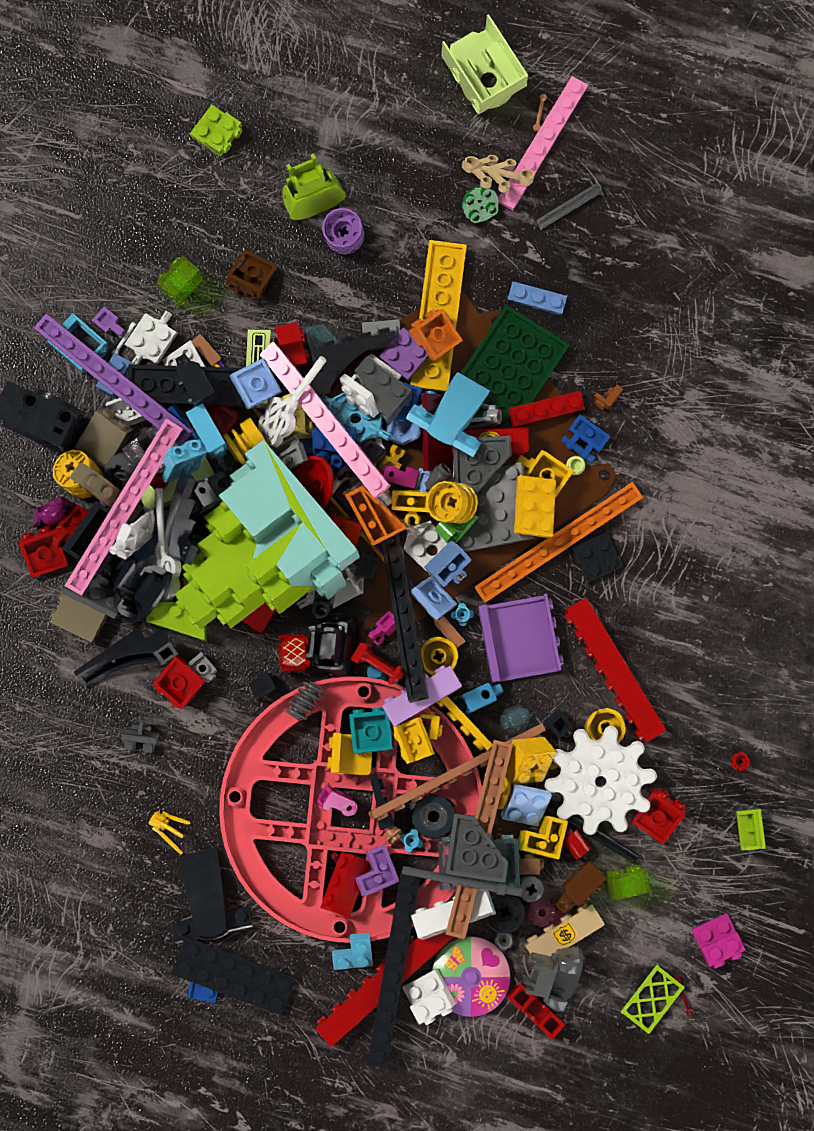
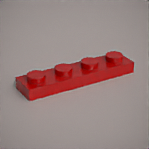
M581 391L508 408L512 427L584 410L585 407Z

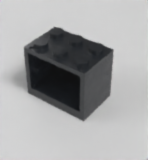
M95 501L62 549L80 561L110 510ZM108 551L96 573L105 579L107 576L110 577L116 570L115 565L119 560L122 561L123 558L117 556V553L111 554Z

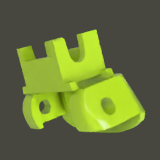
M311 154V160L292 168L290 164L286 165L290 177L286 179L287 184L283 187L282 195L284 205L291 219L301 220L312 217L336 206L345 199L346 194L337 177L329 168H323L321 164L318 165L314 154Z

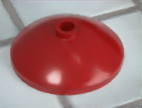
M310 456L308 461L297 467L294 476L323 509L333 493L334 475L326 459L319 456Z

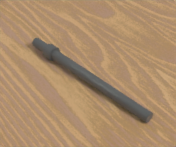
M403 866L402 870L404 875L493 891L503 896L509 894L521 897L522 893L521 888L506 886L505 883H489Z

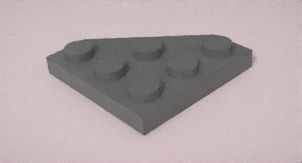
M511 436L475 437L481 442V445L474 457L453 446L454 482L467 484L477 494L512 456Z
M454 814L445 874L505 883L508 862L482 829L476 818Z

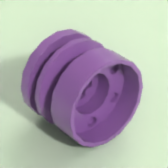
M346 208L335 209L327 214L323 221L322 230L329 247L336 253L345 255L358 250L364 241V230L357 214ZM346 230L348 235L345 234L344 237H342L341 233H344Z

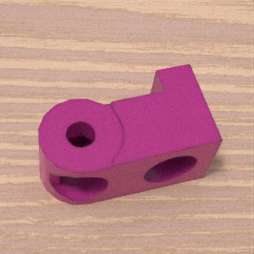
M389 464L383 465L379 470L388 482L415 488L419 470L406 467L404 472Z
M328 785L324 787L317 800L322 809L329 811L330 807L340 810L345 816H352L357 811V804L351 796Z

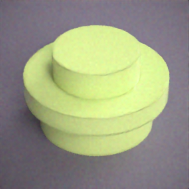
M573 456L568 459L566 466L574 470L572 475H579L585 469V462L581 457Z

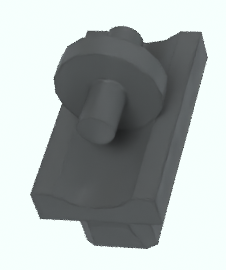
M141 719L139 725L132 724L131 729L124 730L121 740H124L126 750H135L137 742H142L143 751L152 753L159 740L160 733L151 732L152 727L145 726V720Z

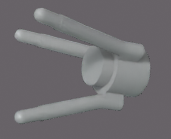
M482 403L481 407L488 410L483 412V417L472 418L471 422L484 421L487 423L473 425L468 428L498 426L502 421L501 410L496 409V405Z

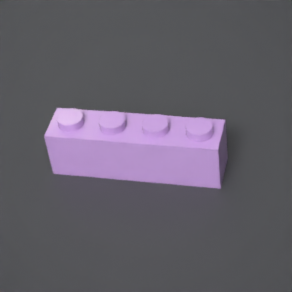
M443 665L434 671L436 674L432 677L425 676L429 699L410 703L406 688L401 690L402 694L395 698L393 695L384 700L385 705L382 708L393 727L462 687L451 666L446 668Z

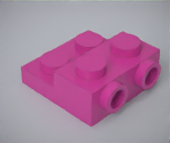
M727 913L691 929L707 966L718 968L724 965V960L730 957L732 960L743 956L741 952L745 951V948Z

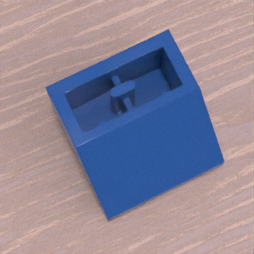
M343 425L357 443L356 427ZM315 427L312 430L313 456L326 459L332 469L340 470L346 462L320 429Z

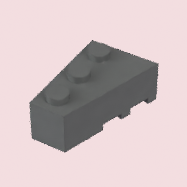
M367 356L355 369L356 379L361 386L373 394L378 411L389 426L412 399V390Z

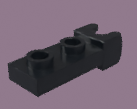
M371 438L361 448L373 464L385 452V449ZM347 463L337 473L339 481L344 477L350 478L349 489H352L360 481Z
M377 775L370 776L376 804L379 807L388 802L387 797L383 798L381 790L385 789L383 780L378 778ZM388 813L389 816L379 821L377 820L380 830L394 827L391 813Z

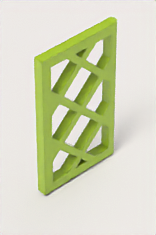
M657 964L621 1010V1013L650 1034L685 987ZM658 970L663 974L664 982L652 983L651 978ZM674 983L679 989L673 996H668L667 984ZM664 985L666 996L654 998L653 986ZM650 986L651 998L639 999V994L643 988ZM666 999L667 1004L663 1010L656 1012L654 1001ZM652 1001L653 1013L641 1014L640 1002ZM632 1003H637L638 1015H631L627 1012ZM654 1016V1021L649 1028L643 1025L642 1017Z

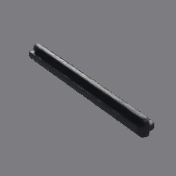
M550 800L546 810L557 816V809L560 806ZM575 815L566 820L568 824L586 834L583 830L584 820ZM597 830L594 835H588L632 863H636L639 858V854L600 830Z

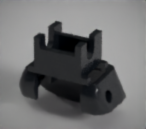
M223 471L195 482L191 493L196 501L194 504L195 509L191 511V516L195 520L192 529L205 522L204 517L222 502L219 495L230 487L219 488L218 481L225 478Z
M133 555L129 556L116 575L112 573L110 576L115 585L113 592L116 594L113 597V603L116 610L128 618L138 622L143 621L166 592L172 579V573L143 559L137 561ZM120 590L132 594V601L123 598Z
M331 617L328 621L318 624V627L309 626V630L312 632L310 651L306 653V657L314 659V664L317 665L318 671L327 677H352L356 663L351 660V657L358 648L359 638L357 618ZM331 626H339V629L332 628ZM321 660L335 661L336 667H329L327 662Z

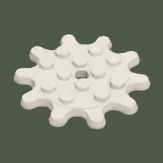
M606 727L602 738L599 740L590 739L584 729H578L573 735L576 743L573 751L565 752L561 749H555L556 754L552 761L560 766L561 772L557 777L549 778L545 782V789L547 791L560 793L564 798L563 804L557 809V816L562 820H567L573 815H580L584 820L583 830L587 835H594L598 830L599 824L603 821L610 822L615 831L624 832L628 827L625 816L629 810L635 809L645 813L650 809V802L641 795V788L645 784L653 783L657 779V774L653 769H642L638 765V758L645 750L643 743L635 741L627 747L621 746L617 741L618 730L615 727ZM598 776H603L606 778V784L599 787L596 785L595 779Z

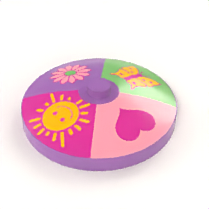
M466 936L465 940L457 938L449 942L440 950L432 967V971L436 968L438 969L456 1002L451 1008L452 1012L462 1016H480L492 1011L503 1001L510 984V969L504 954L495 944L481 937Z

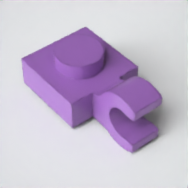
M103 307L92 319V322L107 334L112 330L121 339L126 334L125 330L116 324L119 318L106 307Z

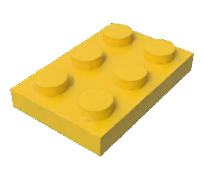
M522 475L517 476L514 534L546 538L553 537L556 480Z

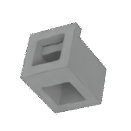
M202 652L188 663L206 679L207 683L217 676L215 673L218 670ZM205 665L206 671L200 672V666Z

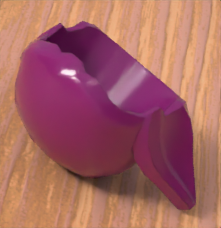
M60 496L45 505L37 507L34 513L33 527H37L41 520L50 526L59 524L67 515L66 508H75L77 504Z

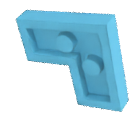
M370 933L350 935L351 949L332 951L334 970L373 966Z

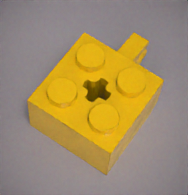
M541 450L536 459L531 457L528 460L520 455L516 463H523L525 476L543 478V476L548 474L550 476L549 479L556 480L555 498L574 471L543 450Z
M545 737L514 739L511 743L513 747L505 777L512 786L514 784L527 786L529 783L543 782L556 754L555 749Z

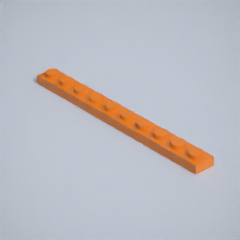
M631 482L553 534V537L547 538L476 585L474 589L484 603L488 602L641 500L643 496L634 483Z

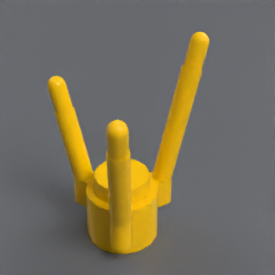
M156 811L149 821V825L153 826L152 830L157 832L180 855H183L179 847L161 830L166 828L173 834L183 838V834L168 825V819L190 825L191 822L170 815L165 811L162 813Z

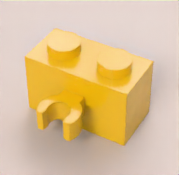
M393 490L392 510L408 511V514L405 516V523L409 524L410 518L413 516L415 524H420L421 518L418 512H429L426 503L429 491Z

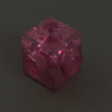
M545 896L537 901L528 902L530 908L527 910L529 922L533 921V924H538L539 927L550 925V921L554 920L553 916L556 915L554 904H550L549 898ZM543 909L544 914L539 916V910Z

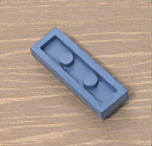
M512 282L507 301L562 316L567 296Z

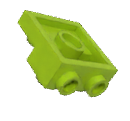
M211 104L190 132V136L221 157L223 153L229 151L234 138L237 139L242 133V124L227 112L224 113Z

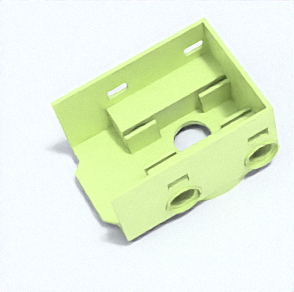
M489 14L487 15L486 29L480 33L471 32L451 44L450 50L446 43L442 42L441 56L451 70L455 80L462 87L466 98L472 103L473 108L478 114L487 109L505 104L514 93L527 86L528 74ZM486 73H491L496 77L497 83L491 88H486L481 83V77Z

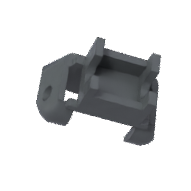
M574 946L557 949L551 956L532 952L531 959L536 961L533 963L534 970L531 978L524 976L523 979L524 985L532 987L526 986L525 993L544 997L543 1001L548 1007L557 1012H564L567 1000L574 993L582 972L583 953L581 948Z

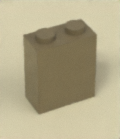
M103 407L94 413L75 448L85 453L99 466L105 468L106 463L111 457L121 453L134 429L130 427L127 421L115 416L112 410Z
M62 592L58 600L60 603L57 609L54 608L51 612L50 623L95 644L108 616L64 595Z

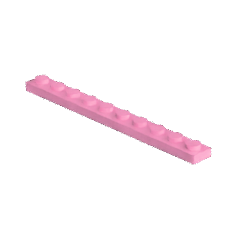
M273 342L260 356L264 358L265 362L288 391L293 394L304 377L277 343ZM309 384L297 400L372 496L377 499L391 485Z
M165 419L66 582L65 586L82 596L110 547L115 542L122 524L127 522L161 466L166 451L173 446L183 428Z

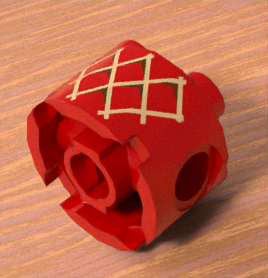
M303 633L279 635L278 640H282L278 644L279 664L284 666L280 670L281 673L305 672V669L310 667V659L306 657L305 651L308 648V636H303Z

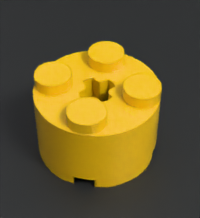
M434 637L427 640L421 647L424 671L428 675H435L434 671L443 665L446 668L451 666L452 670L455 668L458 661V652L455 645L448 639ZM435 653L443 654L444 657L441 658V662L433 659Z
M609 708L599 709L587 718L585 731L590 739L599 740L602 738L601 725L605 724L613 726L618 730V743L623 739L626 731L625 722L617 711Z

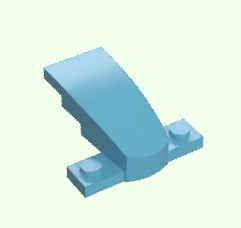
M457 372L434 415L427 412L423 407L414 404L406 419L427 430L429 434L439 441L453 445L474 457L481 442L475 437L465 434L463 431L478 412L490 390Z

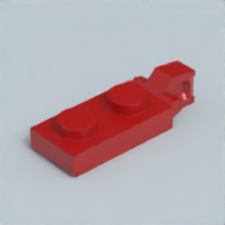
M77 505L56 526L53 533L55 536L51 545L59 548L64 541L67 542L88 511Z

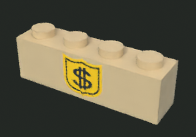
M593 904L580 905L576 908L578 912L573 915L570 913L560 918V923L555 926L553 923L543 929L544 933L539 936L537 934L530 936L526 939L528 943L524 945L530 955L534 952L551 956L557 949L572 946L605 924Z

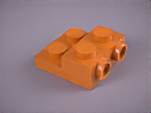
M443 308L435 311V309L425 314L426 319L423 321L421 318L411 324L413 328L409 330L418 347L422 345L432 361L438 359L463 341Z

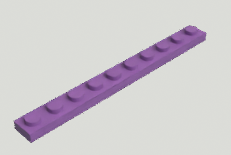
M45 314L34 327L43 337L156 428L160 429L165 419L183 428L175 441L177 445L182 446L193 432L49 315Z

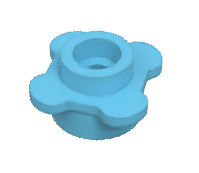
M460 603L457 610L451 613V617L456 619L460 626H465L467 621L474 617V612L469 610L464 603Z
M412 829L408 834L401 835L402 838L400 840L404 843L406 852H411L412 849L420 848L423 845V841L419 839L418 832L415 829Z

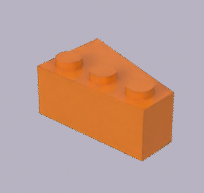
M364 485L345 494L372 546L408 527L382 500L374 498Z

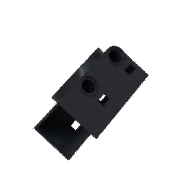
M7 381L0 395V420L3 421L1 426L60 454L73 450L83 429L80 421L84 412L71 403L44 390L34 388L33 391H30Z

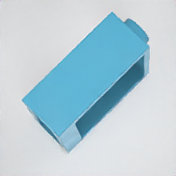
M73 313L61 325L70 333L79 326L100 344L94 352L101 358L107 354L109 347L107 342ZM47 340L50 346H52L57 352H59L80 372H82L83 374L87 372L76 362H74L70 357H68L65 353H63L60 349H58L55 345H53L50 341Z
M203 403L186 412L212 459L215 457L219 459L226 455V451L229 449Z

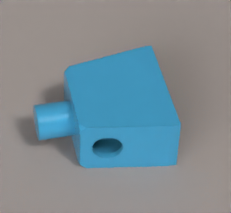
M486 683L461 695L456 699L460 710L467 716L497 700L496 696L502 694L503 689L499 683L492 686Z

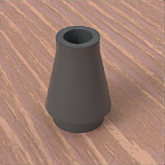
M443 463L436 465L424 485L430 490L438 482L449 480L452 471Z

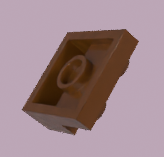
M244 249L227 274L226 284L232 291L239 290L243 292L247 299L259 301L266 291L268 283L277 271L278 266Z

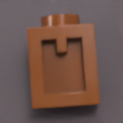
M616 385L614 389L610 387L604 395L606 399L596 393L593 398L595 405L602 410L604 408L609 410L622 393L623 388L619 385Z

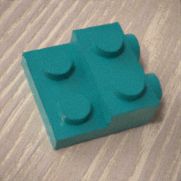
M382 707L372 708V712H365L364 709L353 710V714H349L353 754L393 750L390 720Z

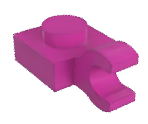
M390 611L376 623L377 628L368 635L378 646L383 643L385 634L389 637L396 630L394 615Z

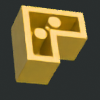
M543 816L539 834L520 830L516 850L559 860L568 821L551 816Z

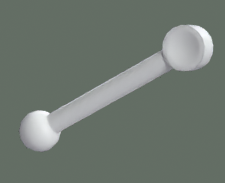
M134 322L130 324L117 348L112 351V355L114 353L119 355V350L136 327Z

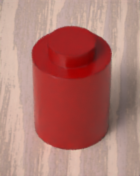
M571 828L565 832L563 843L576 860L591 849L577 829L573 831Z

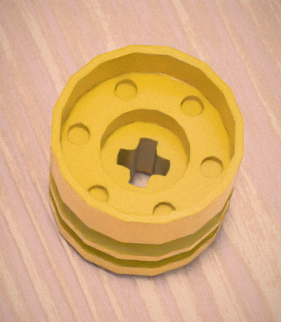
M250 417L240 423L243 433L239 434L235 429H232L231 431L235 436L234 439H231L228 433L223 435L229 451L236 461L242 465L246 464V452L262 440L266 442Z
M74 449L66 451L55 461L53 467L55 481L76 498L85 499L93 496L69 477L80 462L92 468L102 477L103 471L98 464L82 451Z
M442 481L430 489L426 503L430 515L437 521L460 524L473 518L477 511L478 500L473 488L467 484Z

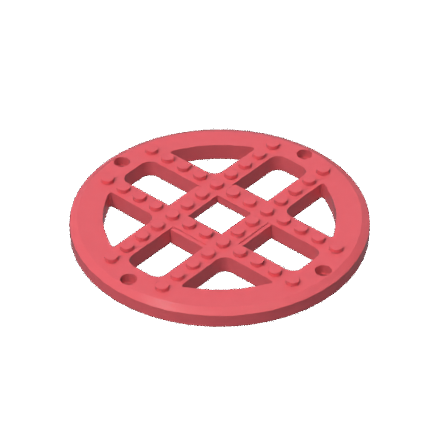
M339 677L313 682L326 692L325 695L318 694L321 698L320 701L314 699L316 707L309 706L312 711L311 714L304 713L306 717L322 711L317 760L312 764H297L263 759L277 739L299 722L284 710L285 707L292 708L289 701L296 702L293 697L294 694L301 695L298 691L299 688L268 706L251 723L235 746L223 777L219 811L224 847L230 864L249 895L260 907L286 926L305 935L334 942L350 943V935L370 933V941L390 937L395 902L386 907L381 906L383 888L362 896L361 907L356 911H352L349 919L320 908L324 895L328 850L366 854V851L385 844L389 855L392 853L440 857L441 861L433 872L445 874L451 832L446 837L436 839L418 835L419 839L423 841V845L420 848L412 849L411 852H406L405 845L401 840L394 844H387L385 842L384 834L390 828L380 830L377 818H370L369 830L331 826L333 807H330L329 811L322 809L317 800L326 785L333 788L373 791L369 777L377 775L378 778L383 780L385 788L381 790L383 798L387 797L389 802L396 798V793L404 794L436 777L406 775L396 769L398 742L394 737V729L391 722L393 750L377 751L376 767H371L369 775L331 773V769L327 768L328 757H332V749H329V737H333V733H340L342 714L345 709L349 707L368 709L382 707L385 705L384 700L393 695L395 698L402 694L401 690L404 687L397 684L390 685L387 681L367 677ZM365 686L369 689L367 697L359 696L358 690L360 687ZM434 705L406 720L408 722L418 718L425 711L436 712V716H440L439 725H443L441 737L437 736V740H430V743L440 756L447 771L473 758L459 731ZM422 719L429 726L427 733L429 737L431 720ZM477 766L473 768L474 772L466 776L462 773L456 776L457 781L449 785L445 782L439 785L441 789L431 794L427 791L422 796L439 795L452 802L455 814L475 815L482 789ZM259 780L311 785L307 824L255 818L250 809L254 784ZM233 791L239 792L241 796L240 800L236 803L230 800V794ZM374 792L371 810L377 808ZM392 809L387 813H391L394 822L395 810ZM255 839L303 844L306 847L307 864L303 899L298 898L271 873L254 842ZM369 862V866H368L367 872L372 871L370 862ZM426 879L418 887L414 914L420 908L427 907V909H430L437 902H447L457 890L458 885ZM338 921L345 924V930L341 933L334 930V924Z

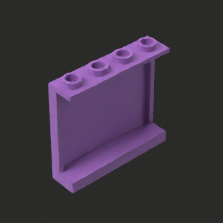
M547 594L478 607L492 683L561 671V666H564L562 655L558 654L557 647H560L559 637L555 636L554 628H557L555 617H551L550 610L553 609L552 599L548 598Z

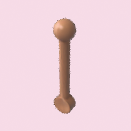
M541 94L539 97L541 101L537 121L533 126L535 132H538L541 128L539 125L544 101L547 99L545 94Z

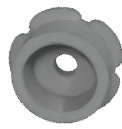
M498 932L494 943L500 950H507L514 943L512 940L513 936L511 933L502 934Z

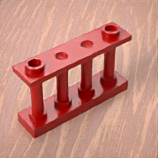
M368 642L360 643L351 657L352 661L355 663L368 662L391 677L388 681L390 685L402 680L404 677L402 665H399L397 668L373 653L374 651L371 650L373 645Z

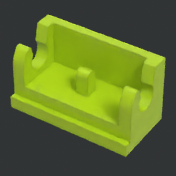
M761 809L736 811L741 850L766 849Z

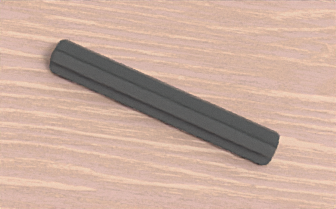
M596 183L537 219L538 227L540 229L547 227L602 192V188Z

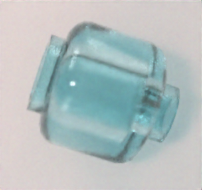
M514 705L504 709L500 719L505 730L517 732L527 728L531 716L527 708L524 709L521 705Z

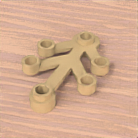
M489 155L480 160L469 156L462 162L463 170L470 174L474 173L481 180L480 186L485 189L491 187L492 179L483 172L488 173L499 184L498 189L503 193L509 192L511 184L502 177L519 180L523 186H529L534 180L535 174L530 169H522L520 173L511 172L516 168V161L513 159H507L505 162L498 163V157L495 155Z

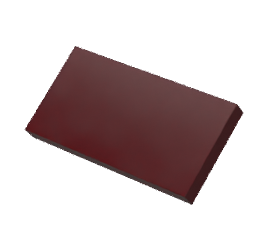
M422 394V407L434 415L444 394ZM423 429V471H433L435 466L441 463L453 471L452 445L439 441L429 434L427 430Z

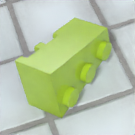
M158 602L152 612L146 617V622L207 642V625L201 629L197 624L193 626L186 617L189 615L186 610L182 612L175 602Z

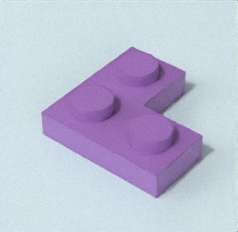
M385 844L366 851L372 871L355 877L362 896L399 882Z

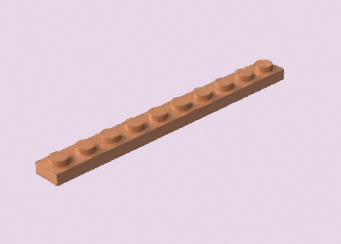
M539 724L507 740L505 743L511 744L514 739L542 737L540 733L545 731L543 724ZM491 749L369 811L370 818H377L379 821L389 816L388 811L392 809L395 812L406 807V802L412 800L414 803L422 799L423 793L429 791L431 794L441 789L439 785L445 782L449 785L457 781L456 776L462 773L466 776L474 772L473 768L480 764L481 768L488 765Z
M497 740L493 741L475 814L476 820L489 838L513 744ZM457 886L445 935L465 940L477 888Z

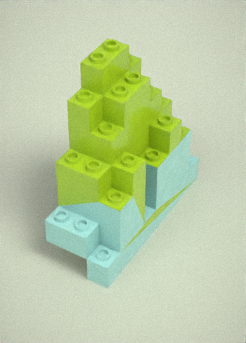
M264 440L245 453L248 460L246 464L230 475L233 481L231 483L232 486L219 495L222 501L220 505L204 517L207 522L205 527L210 535L197 544L200 551L195 556L192 565L185 563L182 566L185 571L183 576L189 583L174 594L178 600L175 603L182 612L184 610L188 612L189 615L186 616L193 626L197 624L200 629L216 617L223 626L227 624L231 629L265 602L272 611L275 609L281 614L313 588H315L320 596L325 595L329 600L347 586L341 571L360 557L355 546Z

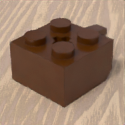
M586 860L562 884L563 894L556 902V907L562 913H565L575 905L578 907L586 905L591 900L590 895L594 891H600L605 886L604 881L607 878L590 861Z

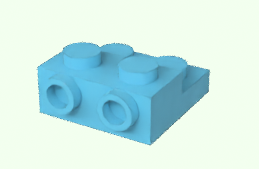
M200 439L187 441L183 446L172 447L166 451L163 459L166 467L162 475L165 483L179 478L182 469L190 473L199 469L208 452Z

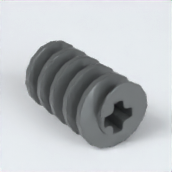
M311 681L310 683L303 682L306 689H298L301 694L300 696L294 694L293 697L296 702L289 701L292 708H284L288 714L301 722L300 719L307 720L305 712L312 713L309 706H317L314 699L321 700L318 694H326L324 690Z
M522 875L515 882V887L522 889L521 898L525 901L534 902L541 898L544 887L542 882L536 877Z

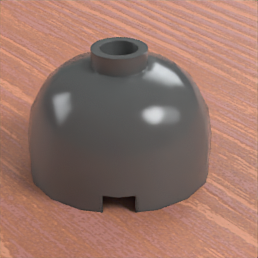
M131 452L117 453L106 463L104 468L105 476L118 485H122V482L127 483L140 461Z

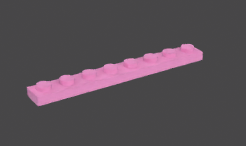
M573 76L570 78L515 169V173H520L522 169H530L536 174L586 91L587 84ZM510 178L508 181L511 184L510 190L507 193L501 192L498 197V203L513 211L528 186H523L519 180Z

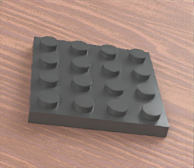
M522 462L502 466L476 494L478 505L475 514L479 518L459 540V545L464 552L535 539V536L514 534L517 476H525Z

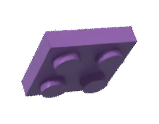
M405 328L401 329L396 338L391 341L379 356L380 359L408 381L429 358L423 346L418 347L411 334Z

